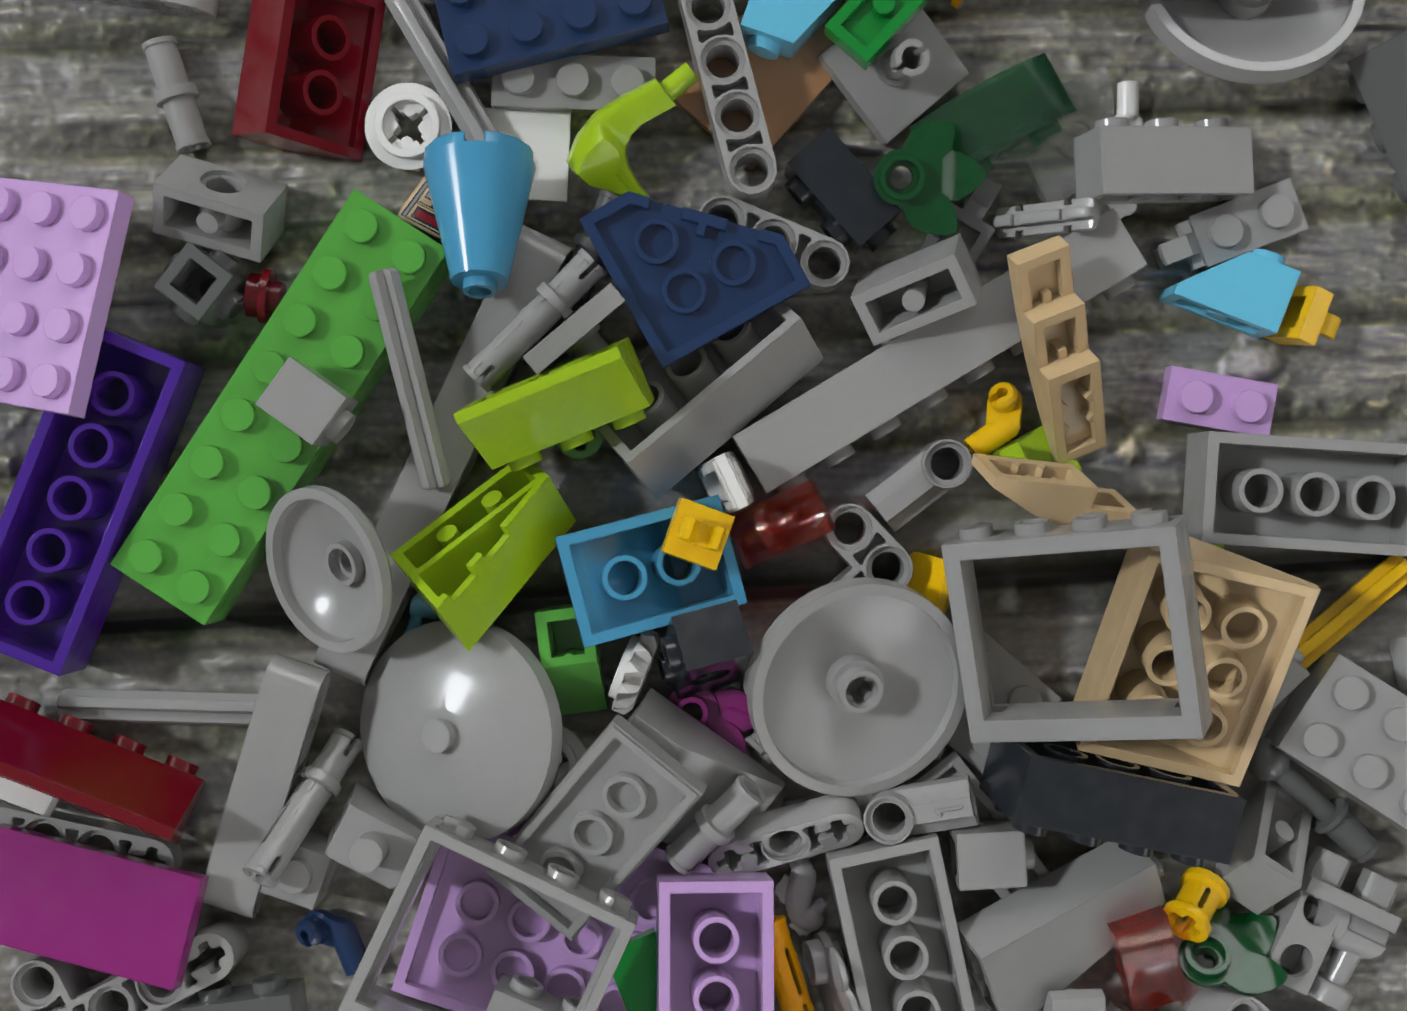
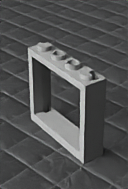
M1144 508L1132 511L1130 513L1131 519L1108 521L1107 513L1095 512L1071 517V524L1051 526L1049 525V518L1037 517L1016 521L1013 523L1014 529L993 530L991 522H980L976 526L959 527V533L941 545L971 743L1204 738L1213 718L1186 514L1168 516L1167 510L1152 511V508ZM1159 546L1179 698L994 704L973 560Z
M446 814L444 819L435 816L425 824L338 1011H418L373 988L440 845L614 927L575 1011H597L637 925L639 912L630 908L632 901L614 890L601 888L600 892L597 893L578 884L580 876L568 868L549 863L546 869L527 860L528 851L513 842L497 839L494 844L475 835L477 828L462 818Z

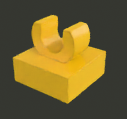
M1295 286L1277 334L1263 338L1281 345L1315 346L1319 335L1326 339L1334 340L1341 322V318L1328 312L1334 294L1319 286Z
M681 497L678 499L660 552L716 571L735 517Z

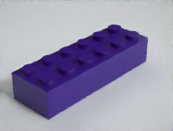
M105 327L85 418L43 411L0 518V653L57 676L86 669L124 574L110 565V563L158 490L206 367Z

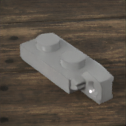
M1285 179L1254 191L1255 193L1199 212L1174 225L1178 238L1151 249L1157 269L1159 270L1187 259L1191 271L1198 268L1204 270L1309 229L1291 179Z

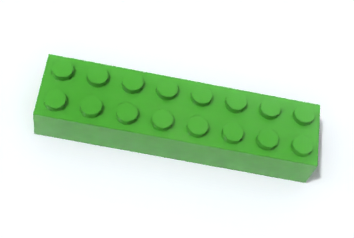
M354 188L110 565L203 625L225 620L266 557V529L274 506L290 491L313 485L340 441L336 444L330 441L326 447L313 446L255 403L286 360L292 357L304 361L358 400V404L351 412L357 417L390 366L368 279L369 274L373 271L391 267L399 271L414 329L449 276L442 245Z

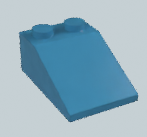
M719 494L693 501L723 512ZM676 506L555 537L583 647L594 646L669 625L672 616L736 599L738 606L748 603L730 535L727 538L716 571L660 552Z

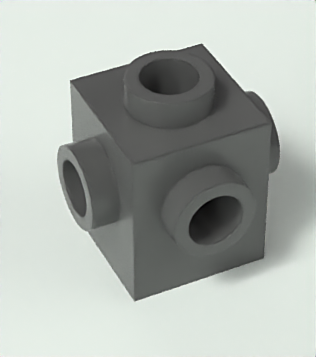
M187 242L183 249L169 260L163 275L154 285L156 289L172 300L168 308L194 327L203 322L220 328L224 322H232L244 309L246 280L238 275L243 266L229 254L220 250L212 249L209 253ZM214 282L207 291V287L209 286V284Z

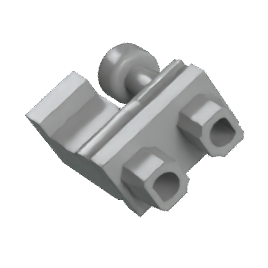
M1317 845L1304 867L1301 888L1274 904L1272 916L1277 921L1276 935L1266 957L1279 964L1288 974V978L1283 984L1284 986L1305 996L1309 995L1338 1011H1348L1354 995L1345 986L1362 958L1371 959L1380 956L1387 949L1385 945L1389 932L1396 934L1402 921L1400 917L1389 912L1399 883L1363 867L1352 893L1340 889L1352 861ZM1329 947H1332L1333 949L1324 975L1317 974Z

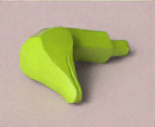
M687 62L661 82L655 77L620 95L598 109L577 133L566 160L577 178L586 185L606 190L618 196L630 191L650 197L640 186L629 166L627 156L628 142L632 134L644 123L677 106L674 100L699 81V78Z

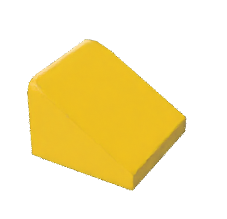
M911 552L909 556L912 559L913 573L907 586L921 593L939 608L942 613L946 614L949 595L943 559L920 552Z

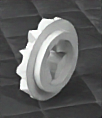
M399 83L384 89L371 102L365 117V135L371 150L381 161L395 170L402 169L419 172L423 168L425 147L435 138L451 133L453 120L442 98L432 89L417 83ZM399 111L403 117L407 116L411 121L419 117L423 119L418 126L422 134L421 138L424 140L421 145L417 140L413 141L409 136L403 137L401 140L397 138L402 128L398 123L399 119L394 114L395 112Z
M652 630L644 631L640 637L632 635L608 693V696L614 699L611 710L625 715L636 704L660 642L657 632Z

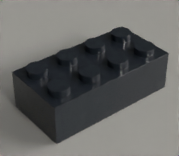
M1075 741L990 743L979 787L995 803L994 808L1006 814L1013 821L1012 826L1021 832L1034 836H1046L1048 830L1066 833L1065 836L1068 839L1091 847H1099L1101 840L1119 843L1118 847L1122 850L1142 857H1152L1154 850L1171 853L1170 857L1174 860L1194 867H1204L1206 860L1229 865L1247 800L1219 782L1079 751Z

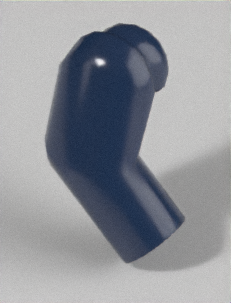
M317 909L308 912L305 918L300 920L296 926V936L302 945L310 947L323 944L335 948L345 975L351 976L356 973L366 949L357 926L352 919L324 909Z

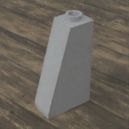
M1107 841L1028 884L1027 887L1017 890L957 923L959 937L978 991L989 1010L1039 1011L1045 1005L1048 991L1064 990L1163 906L1166 901L1160 878L1164 877V870L1154 853L1152 857L1134 855L1119 848V843Z

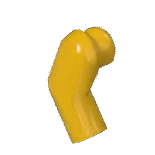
M999 382L989 390L985 425L963 440L972 456L974 453L990 455L1019 433L1023 400L1022 395L1012 383Z

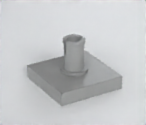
M923 9L866 70L835 43H832L816 57L881 145L890 142L969 74Z
M611 283L608 284L523 356L524 360L538 375L563 353L567 356L572 353L576 358L608 346L607 342L597 332L601 329L598 323L626 300Z

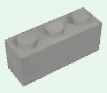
M1110 117L1095 121L1094 129L1073 138L1076 199L1092 197L1097 200L1098 204H1223L1255 193L1251 126H1228V119L1226 118L1204 119L1195 122L1194 126H1179L1178 118L1166 117L1146 121L1144 126H1129V119L1126 117Z

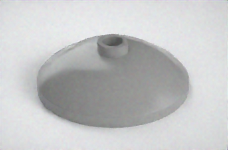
M311 485L285 494L271 512L265 537L268 572L282 608L305 637L325 650L336 653H349L368 646L378 638L387 623L393 595L391 566L380 535L370 519L357 505L331 488Z

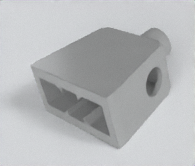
M356 782L330 831L325 854L336 862L389 889L395 890L422 830L391 810L380 793Z

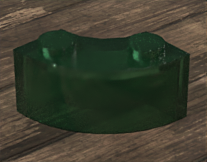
M1043 53L983 81L939 107L909 127V129L912 131L917 126L930 121L953 122L955 133L951 150L961 152L973 158L988 174L995 169L991 161L1027 141H1030L1033 148L1060 134L1063 129L1059 122L1077 110L1046 53Z

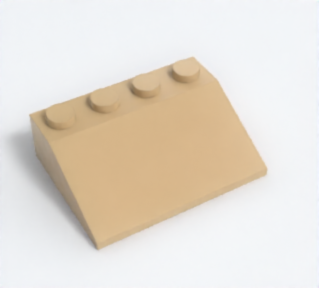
M1189 536L1213 718L1204 738L1075 742L1079 751L1240 787L1321 589L1314 583ZM1159 546L1127 549L1073 701L1179 698Z

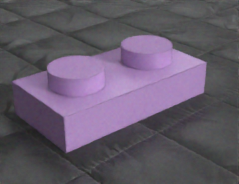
M1178 366L1165 367L1156 420L1220 432L1270 435L1278 384Z

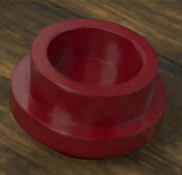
M264 269L262 274L250 273L246 281L244 312L248 317H256L260 324L268 322L287 293L286 284L278 282L275 270Z

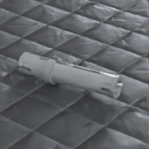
M581 248L578 254L548 284L542 281L535 288L538 294L462 368L474 381L477 380L479 386L488 393L492 389L491 387L561 317L567 320L574 313L571 307L607 273Z
M334 728L312 765L303 767L297 776L299 785L248 863H245L242 868L247 877L257 873L252 879L254 882L267 888H275L282 872L328 800H335L341 792L342 786L340 781L357 754L362 751V741L360 739H355L353 744H350L355 736L353 733L342 728Z

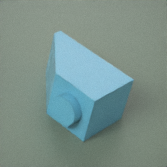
M1254 249L1252 252L1249 251L1161 290L1158 301L1259 339L1277 334L1301 271L1284 265L1286 259L1275 252Z

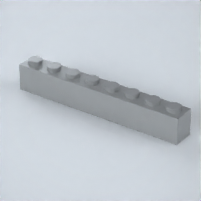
M1114 208L1101 215V220L1098 221L1096 229L1072 232L1063 238L1070 245L1074 293L1084 303L1101 292L1107 301L1137 284L1131 274L1148 265ZM1009 271L981 287L977 305L900 335L732 437L733 442L763 492L769 493L776 488L780 497L788 494L809 481L804 473L808 468L820 461L824 462L827 469L838 464L855 453L850 443L868 432L874 441L902 425L897 415L915 404L921 413L949 397L944 388L945 386L962 376L968 385L996 368L991 359L1008 348L1014 357L1022 353L1023 347L1014 307ZM1085 304L1086 314H1087V313H1089L1090 311H1089V309L1087 308V306H1086V304Z

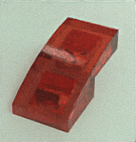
M1160 906L1107 923L1119 961L1115 964L1130 1011H1149L1185 998L1183 975L1168 915Z

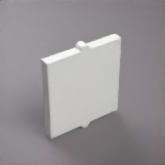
M485 108L500 133L520 139L529 145L533 151L536 171L528 201L568 203L569 166L566 160L570 152L571 112Z

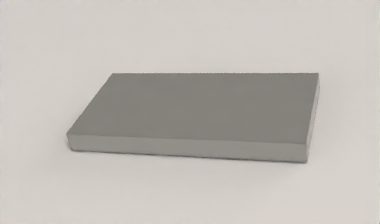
M618 713L510 842L528 851L527 860L546 869L549 863H554L575 872L580 876L578 884L597 893L600 892L601 888L617 891L704 794L707 785ZM487 868L485 871L570 941L593 918L490 868Z

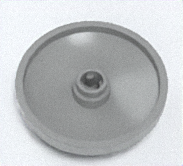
M1139 0V3L1153 33L1166 48L1188 65L1208 75L1227 81L1245 84H1272L1307 75L1331 60L1343 47L1362 15L1365 0Z
M864 577L839 580L812 590L791 604L777 617L760 641L750 666L747 681V705L750 721L759 742L769 758L786 776L796 783L813 791L833 796L850 797L878 793L895 787L922 771L947 745L961 720L965 708L954 628L950 620L921 593L898 582L881 578Z
M442 621L424 624L401 636L387 649L376 664L365 689L360 716V733L363 754L369 774L375 787L390 809L419 829L423 830L425 824L435 816L444 819L445 815L449 814L473 824L477 828L475 835L487 840L519 826L538 809L546 798L557 775L563 746L561 711L554 687L545 669L531 650L511 633L492 624L470 652H468Z

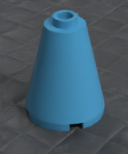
M465 131L452 132L435 138L425 147L423 169L451 283L456 288L461 289L463 294L476 299L490 298L495 296L498 290L505 288L509 282L536 171L533 151L529 145L520 139L500 132L484 131V141H465Z

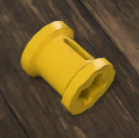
M1190 867L1184 871L1180 878L1181 890L1175 900L1165 904L1161 911V916L1165 927L1174 935L1183 940L1200 943L1206 941L1211 933L1210 920L1216 909L1224 907L1230 898V889L1226 882L1212 871L1201 867ZM1206 888L1210 889V892L1203 894ZM1187 916L1185 921L1181 920V917Z

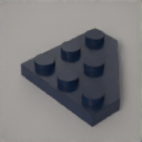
M630 191L579 219L618 291L626 300L627 307L662 369L667 368L806 290L811 285L784 235L739 225L729 222L728 219L686 207L679 208L651 200V197Z

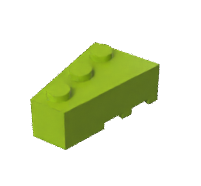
M508 464L390 554V557L424 602L467 651L470 652L555 548V537L565 535L576 520L551 478L536 464L515 472L511 471Z

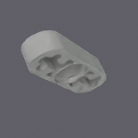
M824 795L747 817L734 830L735 838L725 847L718 845L707 856L708 865L714 873L756 872L849 846L858 841L864 832L859 803L853 796ZM814 826V829L808 830V827ZM781 831L797 832L794 837L785 840L771 838L775 833Z

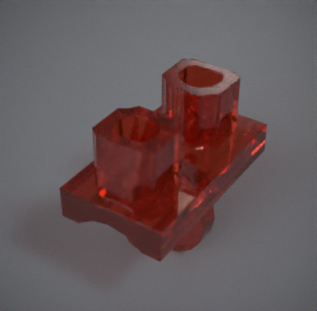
M810 478L732 514L731 516L735 518L730 534L737 544L745 569H749L830 533L836 526L813 479Z

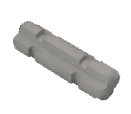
M1092 197L1072 199V205H1069L1067 200L1023 205V211H1021L1019 206L999 208L996 216L992 218V227L995 228L996 237L1000 240L1021 238V233H1023L1025 238L1068 233L1069 227H1071L1072 232L1092 231L1097 228L1098 221L1101 220V211L1098 209L1097 200Z

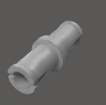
M170 35L155 37L142 43L141 47L146 54L157 89L153 93L156 106L164 109L176 144V151L178 154H188L206 149L211 146V141L207 137L196 102L200 94L197 85L189 81L177 47V39L175 36Z
M739 775L735 782L712 805H703L695 813V822L672 844L665 848L666 858L673 868L683 875L691 874L718 845L725 847L735 838L734 830L759 805L761 806L766 802L765 794L759 785L750 777Z

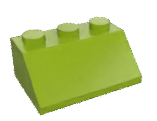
M627 337L478 398L453 413L457 425L492 470L509 464L511 471L515 472L541 461L543 458L540 450L560 443L563 451H567L593 440L592 429L612 422L614 429L619 430L645 419L646 415L643 409L651 406L655 398L630 338Z

